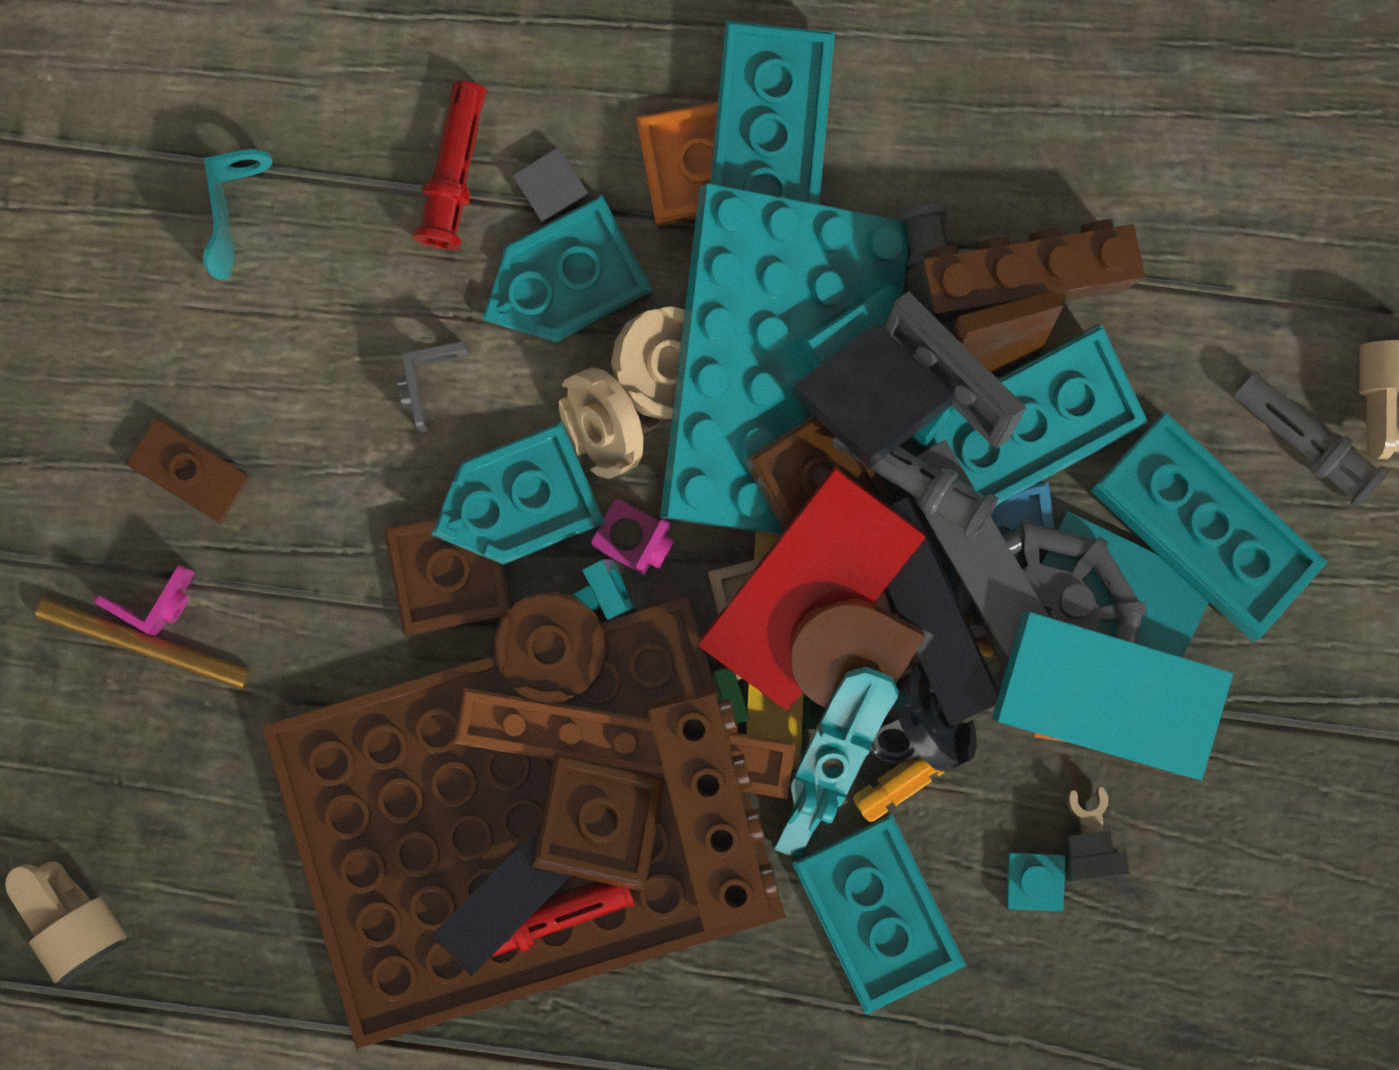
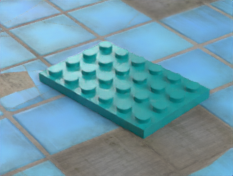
M708 183L699 187L660 518L773 535H781L783 533V529L743 459L812 416L793 397V385L814 370L800 342L883 287L893 285L899 297L903 296L909 246L904 223L899 222L897 219Z

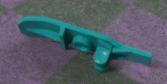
M868 667L846 672L833 693L790 781L794 806L774 844V850L800 859L813 831L820 821L832 823L838 807L847 798L846 795L866 755L869 754L872 743L886 715L898 698L899 691L892 676ZM831 758L839 759L842 762L835 769H827L823 766V763Z

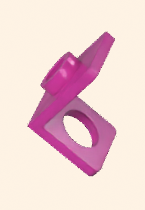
M619 499L614 500L604 517L605 523L599 526L591 541L592 547L644 576L651 565L660 569L675 541L667 536L671 529L670 522L663 518L661 521H658ZM632 519L641 526L643 538L635 549L623 551L613 545L610 533L613 525L619 520Z
M178 565L146 620L108 597L97 594L93 602L143 632L158 636L165 623L168 621L173 624L185 609L189 595L184 592L195 572L187 567Z

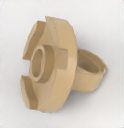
M671 306L644 311L627 322L615 340L611 359L613 376L630 397L634 408L642 415L661 420L672 418L685 313L683 309Z
M591 367L565 379L562 387L568 388V396L559 400L558 409L561 422L576 455L580 456L587 452L592 461L597 464L590 470L597 476L607 479L636 468L643 456V434L655 429L664 420L646 416L640 421L626 391L605 370Z

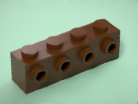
M1104 219L1082 225L1080 227L1081 233L1063 236L1061 228H1050L1028 235V242L1010 244L1009 237L1004 236L981 241L976 244L977 250L958 253L956 245L934 248L924 252L925 259L906 273L910 293L942 323L957 320L959 316L1046 291L1054 290L1061 302L1122 292L1143 280L1145 273L1134 224L1114 227L1112 219Z
M714 687L651 703L648 711L704 931L771 915L770 898L779 896V890L772 863L761 864L757 843L765 842L766 840L758 808L748 810L743 792L744 788L752 787L745 755L743 753L734 756L729 734L738 732V726L731 699L720 701L718 689Z

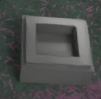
M559 147L513 175L515 182L542 224L589 196Z

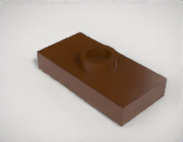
M158 419L154 420L126 464L220 524L223 523L251 479Z

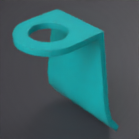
M240 150L204 158L213 215V234L204 250L203 265L206 272L217 280L228 279L235 263V246L222 182L256 175L270 168L273 163L272 156L263 150ZM251 159L258 161L256 164L248 167H229L230 164L240 160Z

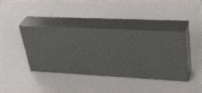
M910 292L895 300L883 329L954 394L952 406L995 449L1010 440L1026 407Z

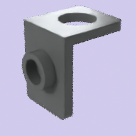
M465 342L402 353L406 377L397 378L400 401L403 410H413L415 425L420 432L429 431L417 368L470 357L469 348Z

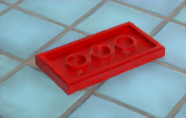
M834 466L698 640V646L788 711L803 693L795 680L790 661L791 638L800 621L806 614L817 607L822 608L826 605L846 601L851 598L874 603L926 538L925 532L838 467Z

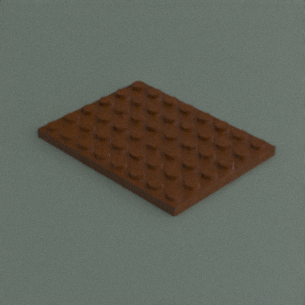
M684 597L602 622L601 624L606 636L607 654L600 675L586 691L564 702L551 703L650 719L648 710L653 702L714 688L715 684L705 651L698 646V640L701 637L689 598ZM495 655L262 726L356 1049L786 918L780 896L770 898L771 915L704 931L665 779L646 887L642 891L629 889L635 906H628L534 939L535 945L531 946L530 950L522 953L517 948L491 957L485 963V966L481 967L471 977L431 935L540 826L552 764L550 759L455 744L464 688L526 698L511 687L512 685L506 681L495 662ZM744 792L747 808L752 810L748 792ZM763 842L757 843L761 864H768L769 860ZM570 876L551 897L596 881Z

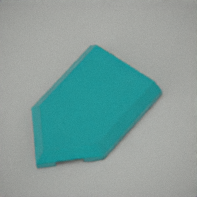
M601 195L505 246L490 298H488L482 320L557 343L652 293L653 290Z
M560 422L462 461L431 535L504 565L605 523V520L563 424Z

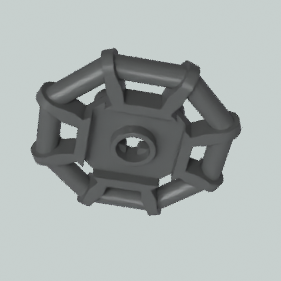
M1033 519L1020 520V526L1003 535L1013 555L1022 550L1025 568L1022 571L1044 608L1050 611V618L1095 632L1099 631L1101 622L1118 621L1114 637L1136 643L1142 615L1147 614L1146 602H1140L1106 547L1109 542L1101 536L1096 540L1034 524ZM1039 548L1080 558V560L1076 563L1072 572L1039 564ZM1092 568L1115 604L1103 608L1098 607L1092 591L1082 581V578ZM956 574L953 591L968 621L972 599ZM985 622L983 625H969L975 640L984 638L998 657L997 660L1001 668L993 675V679L1000 692L1008 661Z

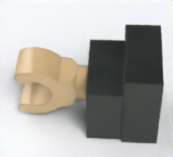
M1103 787L1096 789L1097 805L1092 811H1086L1079 806L1076 791L1069 792L1067 796L1069 811L1078 818L1081 835L1064 838L1068 882L1130 874L1127 852L1114 853L1111 831L1103 832L1102 814L1108 806V795Z

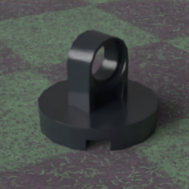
M919 662L905 669L895 684L899 691L898 698L886 715L870 750L880 760L889 763H902L920 756L934 769L948 772L974 758L977 749L975 724L972 720L965 724L961 721L952 726L949 725L925 670ZM888 729H898L905 732L908 739L901 742H892L885 739L881 732Z

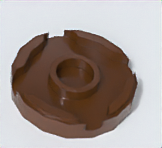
M560 591L537 592L516 602L501 618L494 638L495 662L506 681L521 696L541 703L564 702L586 691L600 675L607 654L605 630L596 612L580 598Z

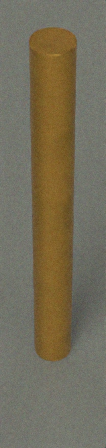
M44 597L40 600L35 617L37 619L241 690L245 689L250 677L251 670Z

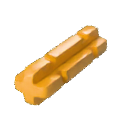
M915 757L898 764L877 779L879 785L875 788H872L870 784L854 795L853 800L863 817L867 821L873 822L888 812L887 805L893 802L897 806L932 782L929 776L935 772L938 776H941L945 772L934 769L921 757Z

